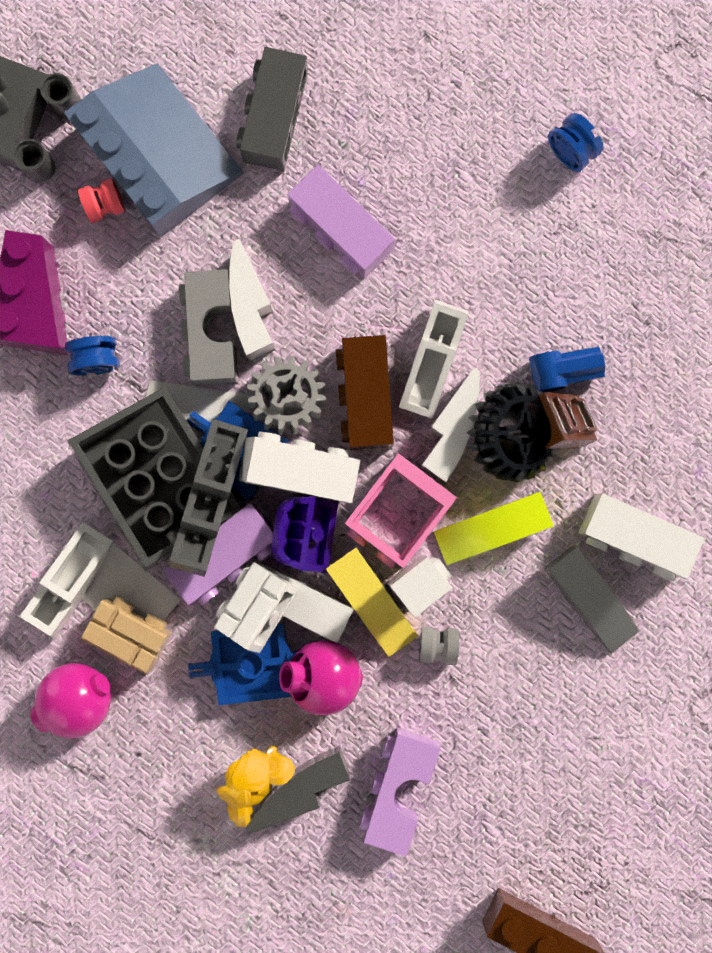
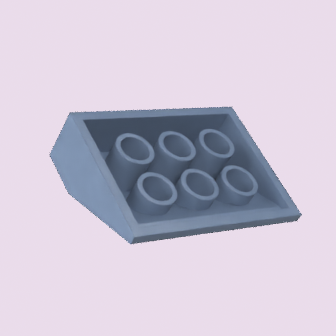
M158 64L93 90L64 112L75 130L160 238L244 174L242 169Z

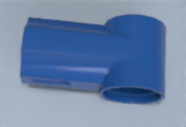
M600 347L567 353L550 351L529 357L533 383L537 391L552 392L566 388L569 384L605 377L606 365Z

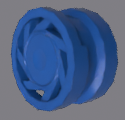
M577 113L569 114L563 120L560 128L554 127L548 134V142L556 157L567 168L574 172H581L588 165L589 159H596L604 150L601 137L597 136L595 138L591 131L595 127L586 118Z
M89 336L66 342L65 350L71 353L70 362L67 364L68 373L75 376H86L87 373H95L96 375L113 372V366H115V370H118L120 368L119 358L115 357L114 354L115 346L117 345L116 339L110 336Z

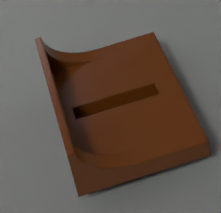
M549 392L539 395L551 424V439L545 446L546 449H580L597 441L594 432L598 430L584 398H579L578 395Z

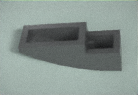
M571 546L544 568V571L565 595L564 598L610 654L639 632L620 601L577 546Z
M339 745L315 756L296 768L293 777L287 783L276 785L251 815V821L246 826L248 834L320 808V791L350 781V771L341 746Z

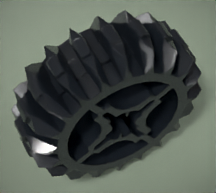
M520 382L495 386L494 391L483 393L485 401H479L474 404L479 412L478 415L468 417L475 423L474 429L466 432L470 436H474V442L468 448L472 449V451H478L474 461L478 462V464H484L482 471H485L487 474H493L496 479L505 481L508 479L512 482L523 481V479L529 480L535 478L536 472L546 471L545 462L555 460L551 453L552 449H546L545 447L551 439V424L539 397L544 392L537 391L536 386L521 384ZM521 430L520 433L508 434L510 431Z

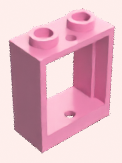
M398 453L345 522L350 528L347 535L362 547L367 542L379 550L376 557L391 569L396 564L404 569L457 497ZM395 473L438 505L401 555L358 523Z

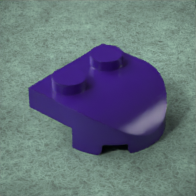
M300 495L289 496L283 500L276 514L272 538V552L275 560L280 565L292 569L328 573L326 568L329 567L339 502Z

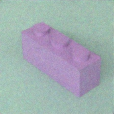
M319 164L287 194L291 207L289 209L290 214L301 225L304 226L308 223L316 231L314 236L324 248L330 250L333 247L342 256L339 259L341 264L351 274L355 275L358 272L365 279L394 250L395 238Z
M249 503L220 526L205 577L168 566L162 571L188 606L197 602L204 606L220 594L217 590L218 586L226 580L231 584L236 582L239 574L246 568L247 564L255 558H258L261 562L273 554L272 538L274 528L257 505Z

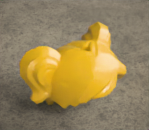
M270 746L266 753L257 749L247 751L240 759L228 767L225 774L226 785L216 788L217 794L228 804L229 818L236 827L246 828L251 821L250 816L254 812L252 806L259 804L271 791L272 785L285 784L293 777L295 766L292 760L277 753V747Z

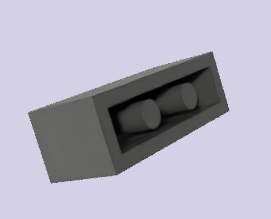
M264 47L262 59H256L253 68V81H256L254 93H248L245 101L244 113L248 115L245 127L239 128L236 140V148L240 149L244 163L285 172L308 75L307 56Z

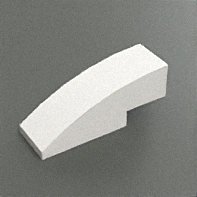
M240 239L232 244L230 257L229 290L231 308L237 333L249 361H252L275 350L261 317L273 312V309Z
M437 300L434 301L399 408L433 419L469 311Z
M473 368L429 430L441 439L420 468L442 484L447 482L457 466L470 437L466 432L471 430L474 424L468 417L476 415L477 412L474 404L478 403L480 371L476 368Z
M82 522L40 581L41 587L19 617L55 640L88 590L114 542Z
M256 560L255 563L269 569L299 589L283 616L338 643L354 608Z

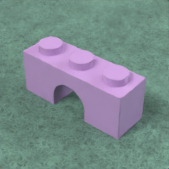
M396 728L394 737L387 736L381 757L387 760L383 772L376 771L370 793L375 794V798L371 808H364L359 824V829L364 830L363 843L407 857L418 818L416 811L401 806L396 801L394 795L397 788L408 780H417L430 784L441 749L438 741Z

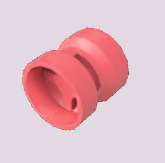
M113 177L101 181L100 186L94 188L86 186L78 189L82 206L91 223L102 220L104 215L109 213L118 215L126 212L122 196Z

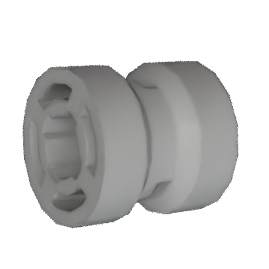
M421 626L419 663L431 664L434 660L442 661L445 665L456 666L459 653V629L446 628L444 631H436L433 627Z

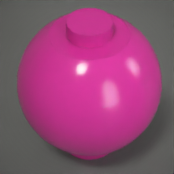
M319 640L303 646L293 656L291 662H284L282 664L279 682L281 689L284 692H290L293 700L303 710L311 714L327 716L341 712L354 701L362 685L363 674L355 656L349 649L334 641Z
M80 663L64 664L53 669L42 679L37 688L34 701L35 706L30 711L33 725L40 732H50L62 738H79L92 733L103 723L110 709L111 694L108 679L96 669Z

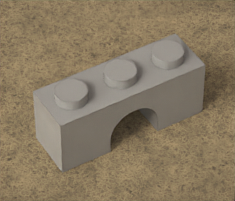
M225 269L184 272L185 284H179V297L181 306H186L187 319L181 320L183 341H188L189 355L183 356L185 377H190V381L196 386L238 383L237 351L232 341H212L207 335L208 324L215 316L232 313L229 271Z

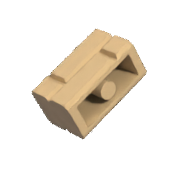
M115 596L114 600L110 598L102 600L84 631L81 640L138 671L148 674L155 667L173 633L165 629L167 622L150 613L146 617L139 615L133 611L135 608L133 603L119 596Z

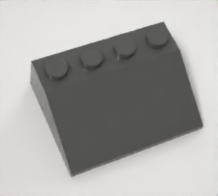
M163 387L67 440L71 452L145 572L171 557L204 449L166 387ZM231 492L221 524L242 510Z

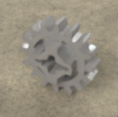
M292 356L289 358L288 364H283L280 357H275V366L271 367L264 362L262 363L263 374L258 372L252 373V382L254 384L247 385V395L251 396L247 399L248 409H256L253 412V419L255 421L265 419V430L268 431L275 425L278 426V435H282L285 428L290 427L292 433L296 435L298 433V425L302 424L306 429H310L312 423L310 417L314 419L321 417L322 410L319 407L325 406L326 397L321 395L325 391V383L317 382L319 378L318 370L310 373L307 372V361L297 366L295 365V358ZM303 384L308 388L311 399L308 398L306 392L302 391ZM293 389V395H287ZM262 392L265 393L267 399L271 400L269 408L263 401ZM280 395L285 397V399L282 398L281 402H280Z

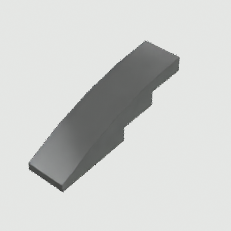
M212 419L168 567L205 577L248 429Z

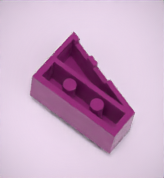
M5 230L0 257V345L70 356L71 353L65 350L67 337L64 323H66L60 300L59 291L61 289L54 247L41 235Z

